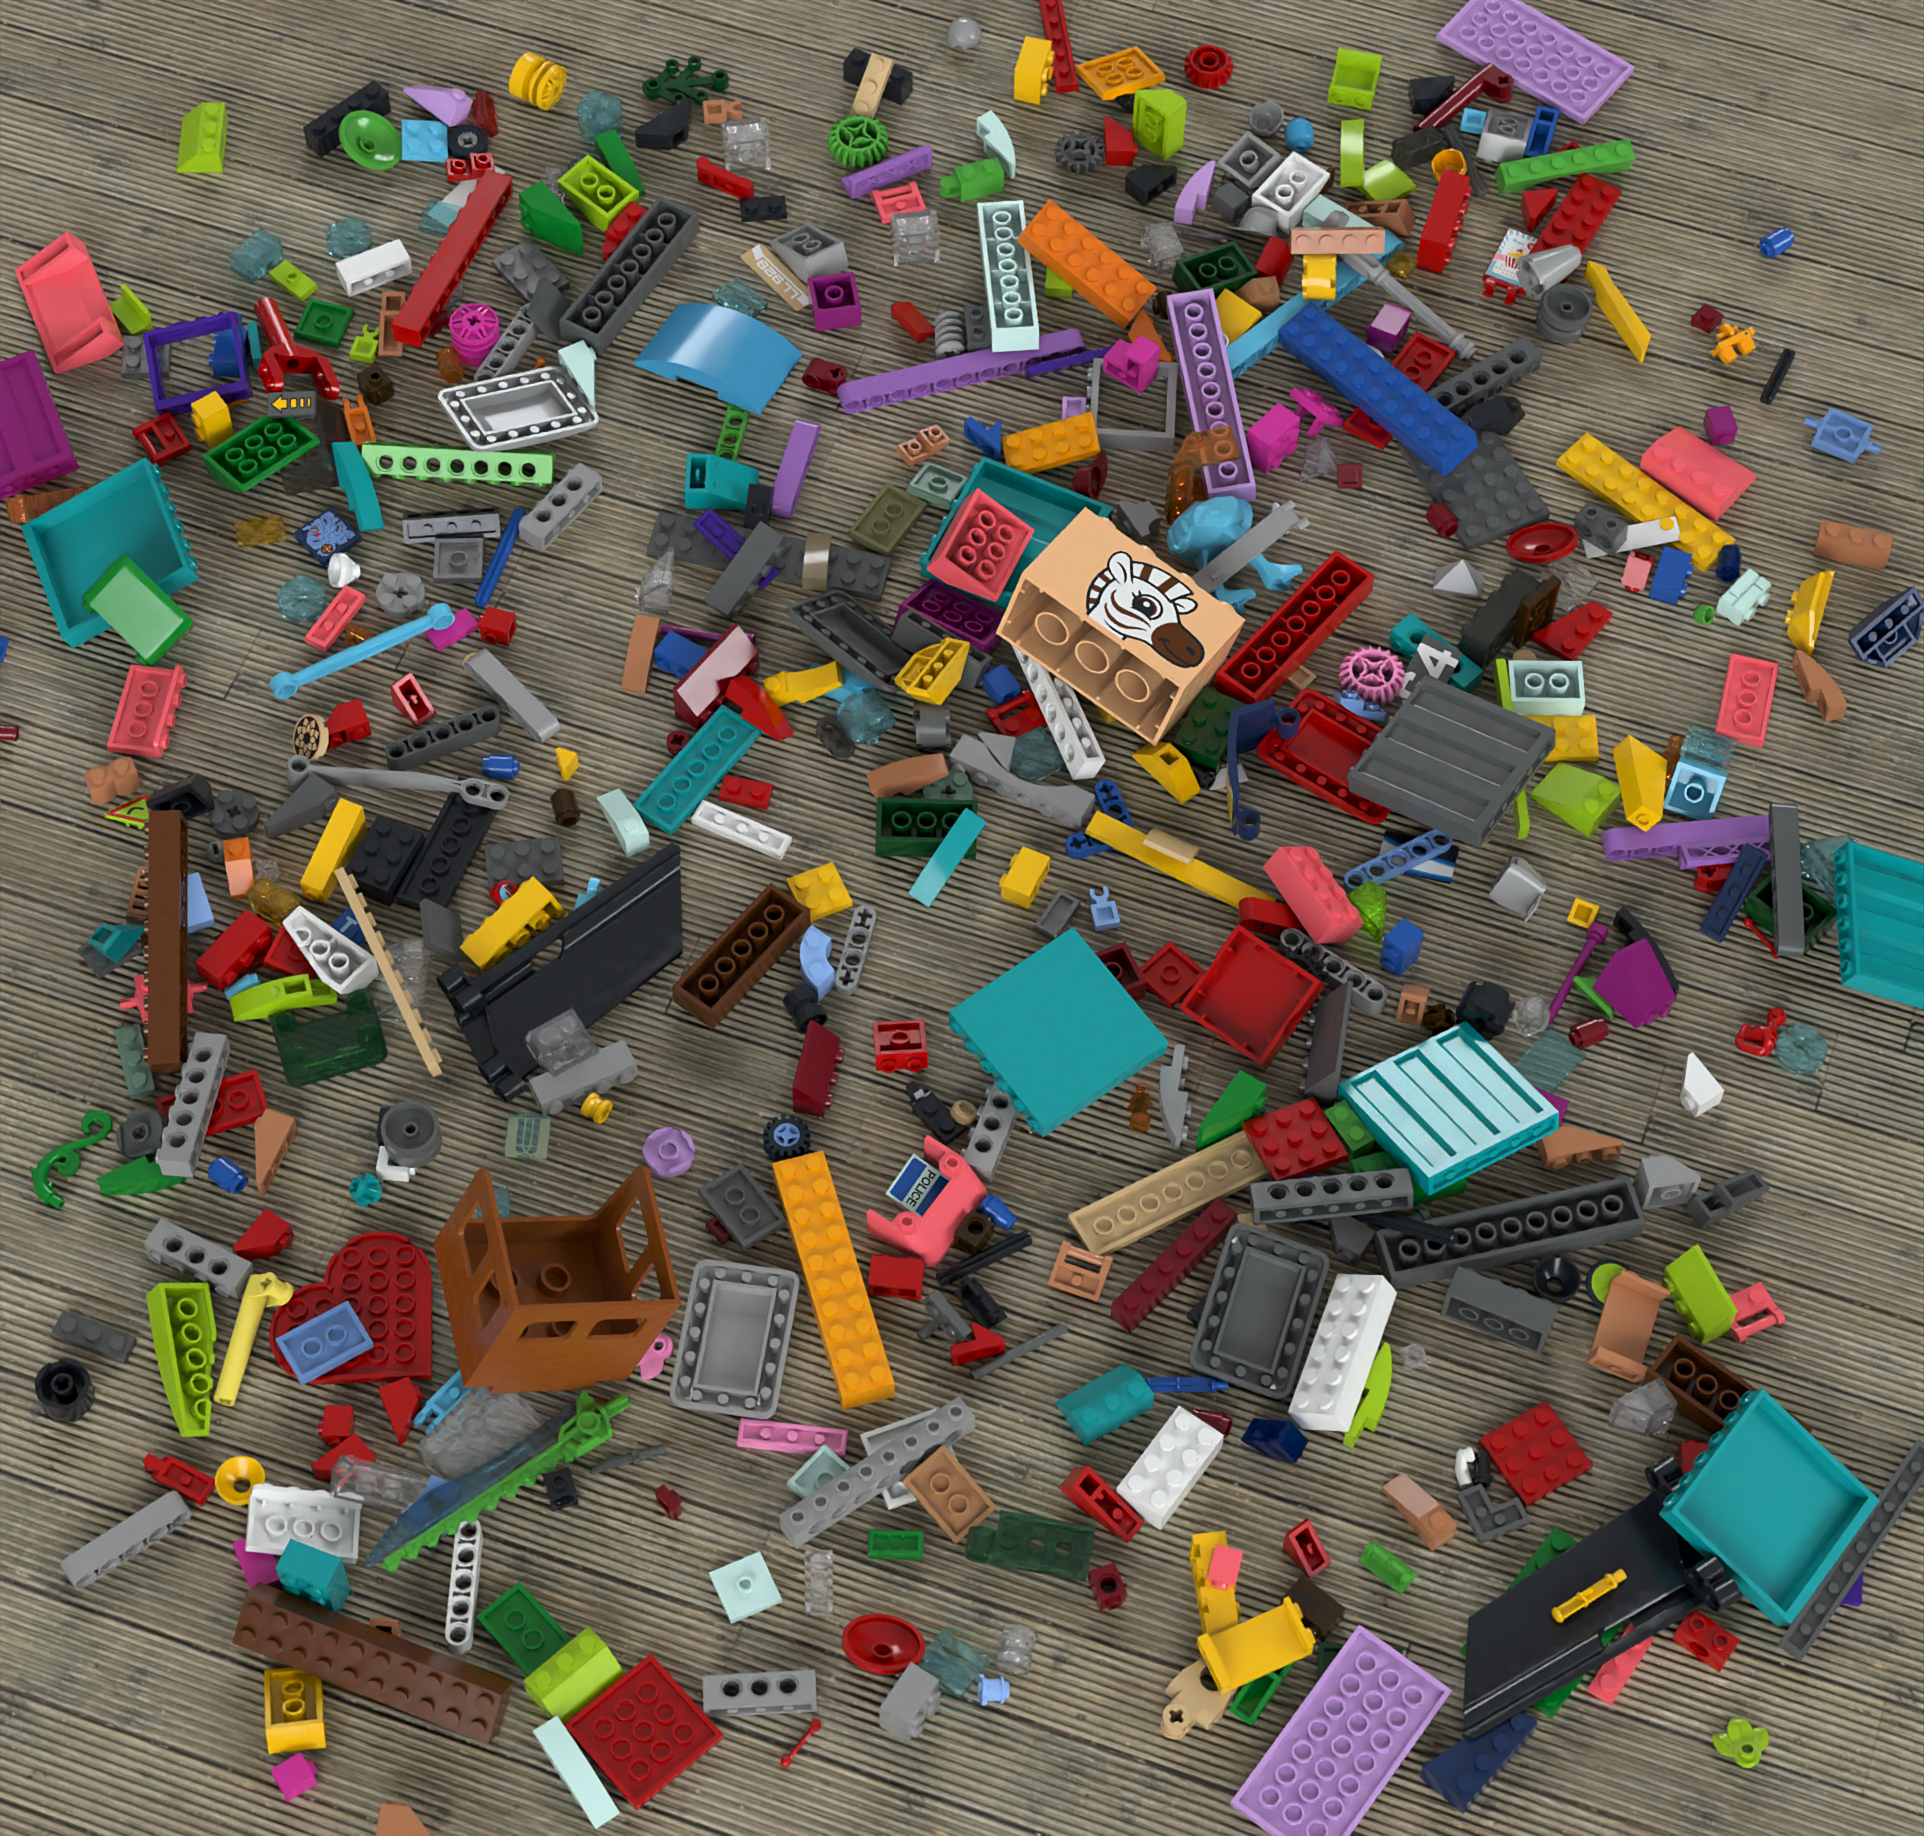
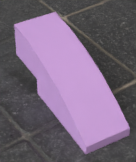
M1211 160L1187 182L1175 206L1174 222L1192 225L1196 208L1206 209L1215 175L1216 161Z

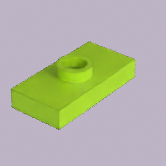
M286 259L269 272V277L300 302L318 290V286L313 280Z

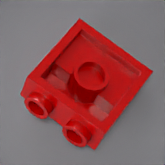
M924 1019L873 1022L876 1071L882 1070L885 1073H893L897 1069H909L912 1072H917L922 1068H928Z

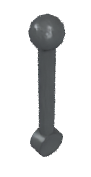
M1188 228L1181 230V235L1184 237L1194 236L1219 242L1220 245L1228 243L1226 236L1215 237L1192 232Z

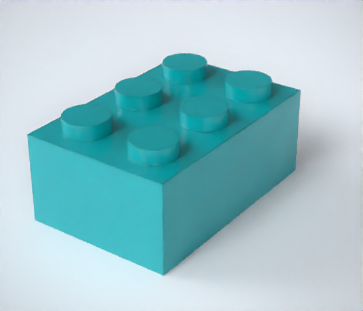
M290 1539L276 1566L283 1591L339 1613L351 1590L342 1559Z

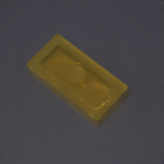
M283 516L235 523L238 548L287 541Z

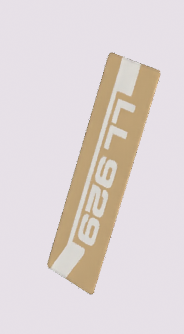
M758 244L740 256L795 311H799L809 304L808 287L763 244Z

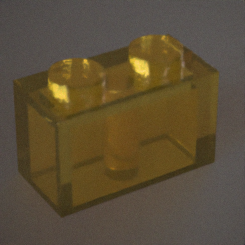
M261 875L246 893L250 908L280 927L283 924L282 922L299 905L304 908L303 899L264 875Z

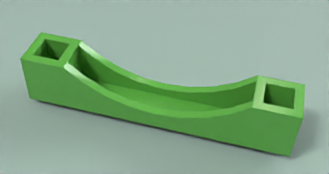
M1624 139L1501 163L1494 175L1499 193L1502 195L1522 191L1542 182L1582 173L1610 174L1629 170L1635 161V156L1630 139Z

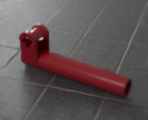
M1487 63L1414 125V134L1418 139L1426 140L1482 93L1498 103L1509 102L1512 99L1511 87L1513 86V77L1497 68L1494 64Z

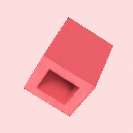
M1215 1545L1205 1581L1212 1582L1211 1587L1227 1590L1228 1587L1233 1588L1236 1584L1243 1552Z

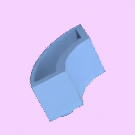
M811 925L804 934L800 946V970L804 985H809L813 988L819 1002L834 987L835 970L827 961L832 954L831 938Z

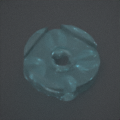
M347 218L345 222L339 224L337 221L326 232L328 252L339 259L353 257L366 250H370L373 241L369 227L359 219ZM350 237H353V240H352V241H345V240H344V239H349Z
M303 575L296 576L293 580L287 582L277 594V601L282 616L294 623H300V620L314 621L326 609V593L323 586ZM305 597L307 600L306 603L303 601L297 603L298 599Z
M1797 1024L1795 1027L1785 1029L1778 1036V1041L1775 1045V1059L1779 1066L1790 1074L1805 1073V1075H1811L1823 1066L1828 1045L1815 1030L1808 1028L1805 1024ZM1796 1047L1804 1048L1807 1054H1797L1795 1052Z

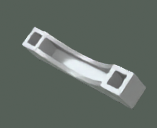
M962 735L949 755L950 770L963 772L978 785L987 786L1001 796H1008L1025 807L1034 808L1046 817H1053L1061 821L1067 827L1081 830L1094 809V794L1075 785L1043 786L1021 780L1007 772L996 762L985 743L968 735Z

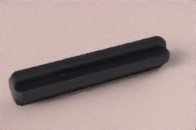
M1788 348L1783 350L1761 394L1760 401L1767 405L1772 403L1794 360L1795 352Z

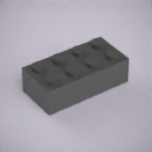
M1458 1266L1447 1290L1441 1316L1541 1356L1559 1306L1554 1305L1548 1299H1539L1529 1295L1528 1292L1521 1288H1512L1504 1285L1496 1278L1482 1276L1471 1268Z

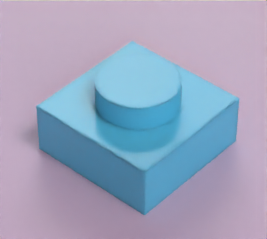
M1465 108L1460 131L1482 135L1487 112Z

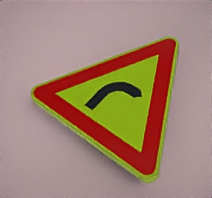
M144 794L105 812V818L126 822L127 827L131 824L139 825L138 828L142 829L145 819H149V811H152L146 804L150 794Z

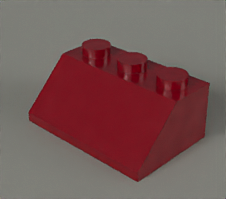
M809 1020L792 1086L793 1112L824 1118L826 1108L830 1109L832 1105L833 1094L830 1091L832 1086L837 1085L839 1071H836L837 1063L842 1064L844 1049L840 1046V1038L812 1020Z

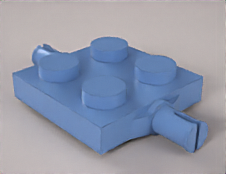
M1831 407L1826 416L1821 420L1807 415L1803 423L1816 429V435L1811 444L1812 447L1853 464L1856 463L1859 455L1864 450L1878 455L1882 448V445L1869 441L1874 425Z

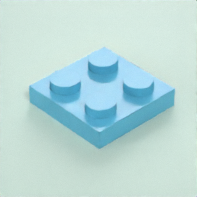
M402 119V160L445 162L446 158L448 159L447 124L442 121Z

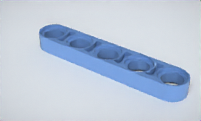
M1433 829L1351 869L1344 877V889L1349 894L1358 895L1448 851L1451 847L1452 836ZM1436 836H1443L1447 839V843L1443 845L1437 844L1434 838ZM1416 846H1421L1426 850V853L1417 855L1412 849ZM1396 856L1401 857L1405 863L1398 866L1393 864L1391 859ZM1379 867L1384 873L1381 876H1374L1370 873V869ZM1353 877L1359 878L1362 884L1354 887L1349 884L1348 880Z

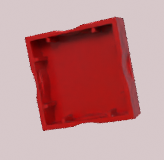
M1237 924L1217 952L1210 968L1198 979L1178 1008L1267 1070L1323 991L1325 985Z

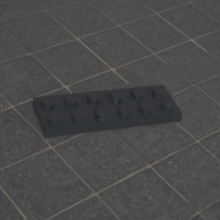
M459 776L457 780L462 781L466 779ZM475 786L466 788V792L470 795L480 793L479 789ZM450 792L395 896L396 901L420 909L419 902L428 899L448 908L498 810L468 803L462 798L460 793ZM494 792L490 795L494 801H502L504 799V796L499 792Z

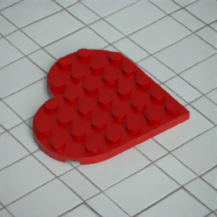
M375 1231L361 1234L347 1241V1245L337 1254L335 1253L329 1261L324 1282L310 1284L294 1291L290 1300L282 1306L279 1305L272 1317L269 1341L273 1355L279 1366L295 1379L297 1377L277 1345L276 1338L347 1300L371 1338L374 1347L308 1382L309 1384L397 1381L408 1376L410 1380L432 1379V1272L423 1250L419 1249L409 1238L398 1233Z

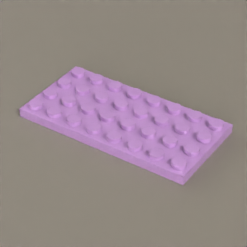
M1470 0L1437 33L1436 38L1439 42L1482 67L1487 63L1494 64L1497 68L1513 77V85L1552 108L1560 110L1561 113L1581 125H1584L1634 70L1633 65L1520 0Z
M1358 1625L1234 1796L1230 1805L1272 1836H1350L1450 1696L1452 1690L1367 1629Z

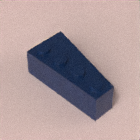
M1523 1710L1474 1739L1464 1738L1424 1765L1419 1778L1464 1814L1534 1734L1538 1722Z

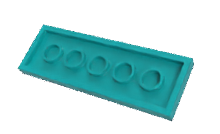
M722 704L632 806L642 818L672 836L700 805L701 801L708 796L762 735V730Z

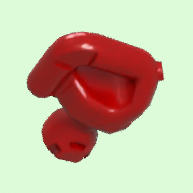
M1781 1007L1769 1009L1766 1015V1026L1756 1025L1751 1027L1748 1024H1743L1735 1038L1736 1047L1749 1054L1768 1057L1778 1041L1776 1028L1782 1026L1787 1019L1784 1010Z

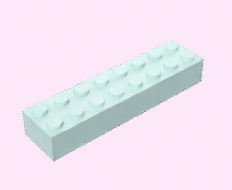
M1023 200L977 203V224L992 352L1039 349V325L1030 253L1016 242L1022 231L1026 228Z

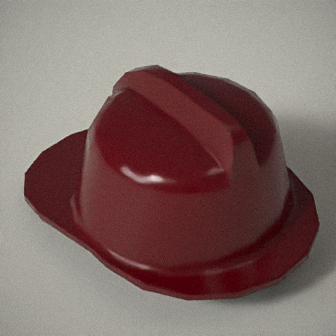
M1099 452L1091 465L1083 466L1076 470L1071 483V491L1098 501L1108 471V460L1104 452Z

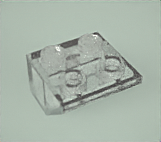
M573 1008L529 1031L524 1039L537 1063L554 1077L600 1052Z

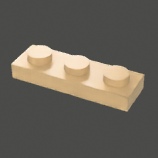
M872 52L848 117H852L853 113L856 116H861L863 113L866 118L871 115L874 118L895 61Z

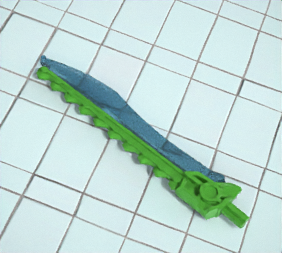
M583 1391L576 1398V1405L568 1403L562 1408L561 1412L500 1456L469 1473L431 1489L406 1509L386 1530L370 1554L366 1556V1566L372 1567L384 1559V1562L381 1564L384 1570L388 1572L397 1571L401 1559L404 1557L408 1558V1560L416 1559L422 1546L425 1545L428 1548L437 1546L439 1538L443 1533L448 1535L456 1534L460 1523L463 1521L468 1523L476 1522L480 1510H496L499 1499L502 1497L507 1499L515 1498L519 1486H534L538 1475L554 1472L558 1462H573L574 1459H578L612 1438L610 1418L631 1406L628 1397L620 1393L600 1405L591 1396H588L587 1391ZM560 1430L558 1442L554 1444L556 1433Z

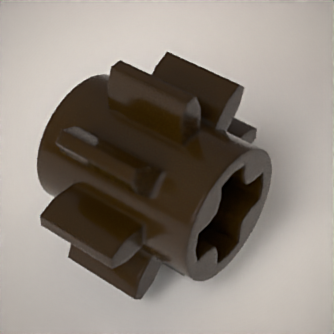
M1161 291L1156 295L1155 299H1152L1154 315L1160 314L1161 319L1168 320L1166 296L1173 295L1170 291Z
M1445 1003L1428 1006V1011L1423 1015V1025L1428 1031L1432 1030L1433 1036L1448 1030L1455 1023L1454 1013L1451 1009H1446Z

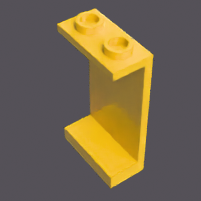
M1289 1596L1284 1598L1283 1605L1212 1637H1209L1208 1633L1197 1637V1647L1221 1695L1312 1654L1313 1644L1316 1643L1315 1638L1309 1627L1304 1628L1300 1620L1303 1618L1301 1609L1297 1603L1292 1604Z

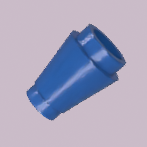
M991 1194L983 1200L977 1209L980 1213L986 1214L993 1223L1005 1228L1007 1231L1018 1219L998 1196L994 1197Z

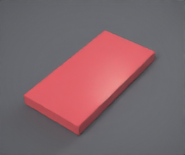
M1731 653L1714 737L1763 747L1778 673V663Z

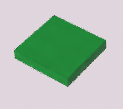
M310 298L293 333L294 338L338 349L354 316V309Z

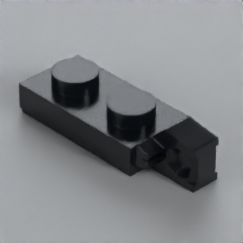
M914 1081L905 1087V1094L911 1099L909 1105L912 1107V1112L943 1145L947 1146L965 1132L966 1127L952 1118L950 1110L933 1092H930L928 1089L923 1091Z

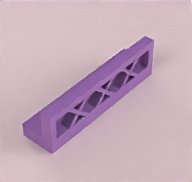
M930 145L917 147L841 178V184L850 198L855 199L870 193L872 190L880 189L931 168L932 148Z
M1769 836L1681 843L1679 846L1678 866L1680 870L1695 869L1698 866L1735 863L1745 843H1749L1768 854L1766 862H1770Z

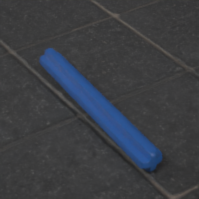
M517 507L512 512L474 598L477 606L486 607L519 534L518 524L521 518L526 515L524 509Z

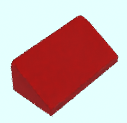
M911 302L891 304V315L917 344L935 335L933 326Z

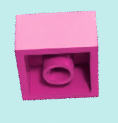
M1279 402L1256 422L1247 433L1246 443L1251 464L1265 474L1272 469H1276L1281 464L1283 458L1288 454H1293L1298 446L1297 438L1300 432V417Z

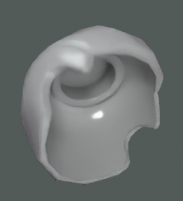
M959 17L954 19L948 27L946 41L952 48L961 46L963 50L975 47L980 42L982 30L976 21L967 17Z
M1267 100L1261 105L1256 104L1248 116V124L1252 131L1264 137L1277 133L1284 120L1282 108L1271 100Z

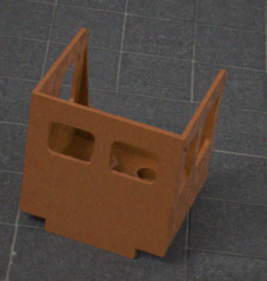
M638 1165L608 1200L593 1214L500 1218L491 1175L488 1169H479L434 1241L464 1388L488 1387L490 1394L591 1389L596 1381L627 1380L681 1305L650 1172L645 1165ZM639 1199L648 1236V1244L630 1270L621 1234V1224ZM480 1204L483 1218H471ZM655 1266L661 1292L660 1299L637 1301L638 1288Z

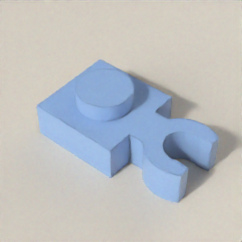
M1106 886L1103 887L1102 896H1096L1094 889H1090L1089 899L1093 903L1090 905V914L1095 931L1120 927L1115 900L1107 902L1109 890Z

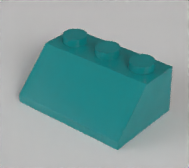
M1123 1363L1056 1401L1055 1404L1085 1447L1153 1408L1154 1393L1140 1373Z

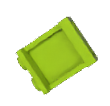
M1338 48L1327 102L1371 110L1381 70L1382 55Z

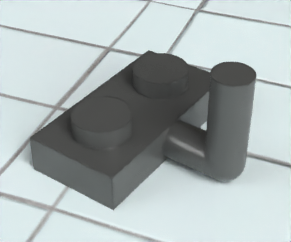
M935 1290L922 1300L926 1304L927 1312L933 1319L916 1333L921 1341H925L942 1325L946 1335L956 1341L961 1340L972 1331L938 1290Z

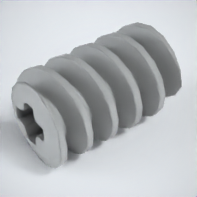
M956 311L943 312L934 320L935 356L938 360L962 355L964 352L962 314Z

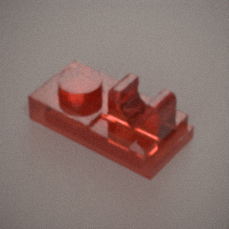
M480 88L475 93L476 99L472 102L471 108L473 111L470 114L476 119L478 127L483 129L492 138L499 134L494 100Z

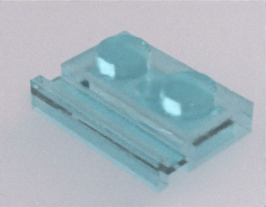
M738 276L735 277L734 281L727 282L712 293V299L719 306L730 308L752 318L760 315L762 310L768 309L767 302Z

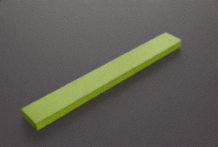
M1496 659L1493 677L1497 704L1513 712L1506 660ZM1524 788L1512 804L1517 840L1526 839L1530 828Z

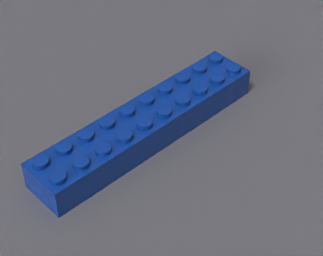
M1312 301L1278 330L1283 348L1356 407L1358 406L1361 411L1369 415L1371 419L1443 477L1447 476L1478 447L1476 433L1472 428Z

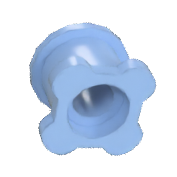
M984 1674L978 1675V1702H981V1706H986L987 1701H998L999 1704H1003L1004 1699L1009 1698V1682L1004 1681L1003 1676L987 1679L984 1678Z

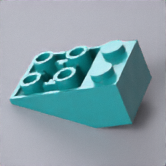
M687 453L684 491L686 509H708L710 507L712 510H746L749 483L759 485V469L713 454Z

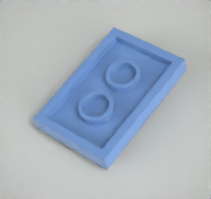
M348 1300L276 1338L277 1345L301 1386L374 1347L371 1338Z

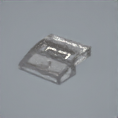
M1565 556L1553 562L1549 568L1545 567L1531 583V587L1536 590L1540 582L1543 580L1547 581L1553 575L1557 576L1561 580L1556 605L1570 613L1598 586L1600 581L1597 577Z

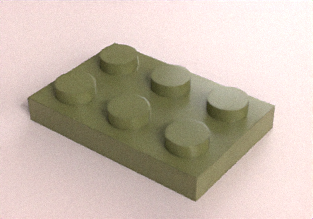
M886 482L848 530V537L884 556H890L926 511L927 503Z

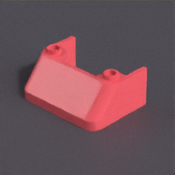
M927 1135L924 1138V1158L937 1165L941 1174L950 1179V1181L922 1217L913 1212L904 1211L899 1213L890 1222L869 1209L867 1212V1232L906 1256H915L925 1260L924 1267H934L940 1263L954 1244V1232L971 1210L978 1213V1207L987 1197V1190L961 1155Z

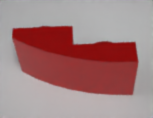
M470 153L469 159L446 158L445 161L447 181L474 180L479 177L482 178L486 170L495 172L492 154Z

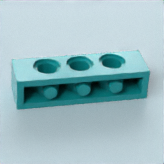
M1412 613L1408 614L1391 629L1389 644H1391L1395 651L1401 652L1407 657L1409 661L1413 658L1424 635L1456 649ZM1462 654L1447 684L1470 694L1481 684L1484 670Z

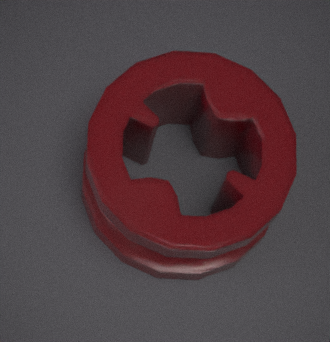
M673 731L667 736V749L670 754L676 756L689 742L686 733ZM677 740H678L679 743H681V741H682V745H681V746H677V744L674 745V741H677Z

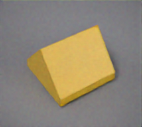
M559 747L555 750L556 761L562 779L565 782L570 779L579 767L578 755L575 752Z

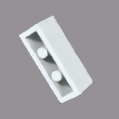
M400 239L387 242L384 245L366 250L363 253L335 263L338 279L348 297L413 273L410 256Z

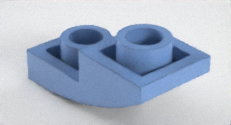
M1352 690L1334 693V698L1351 712L1366 719L1385 722L1386 712L1379 707V704L1365 702L1364 705V700L1357 692Z

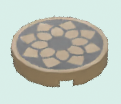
M305 714L297 722L293 733L295 755L306 756L310 763H317L319 761L317 759L319 756L323 757L328 746L329 732L328 728L324 727L323 722L325 720L318 714Z

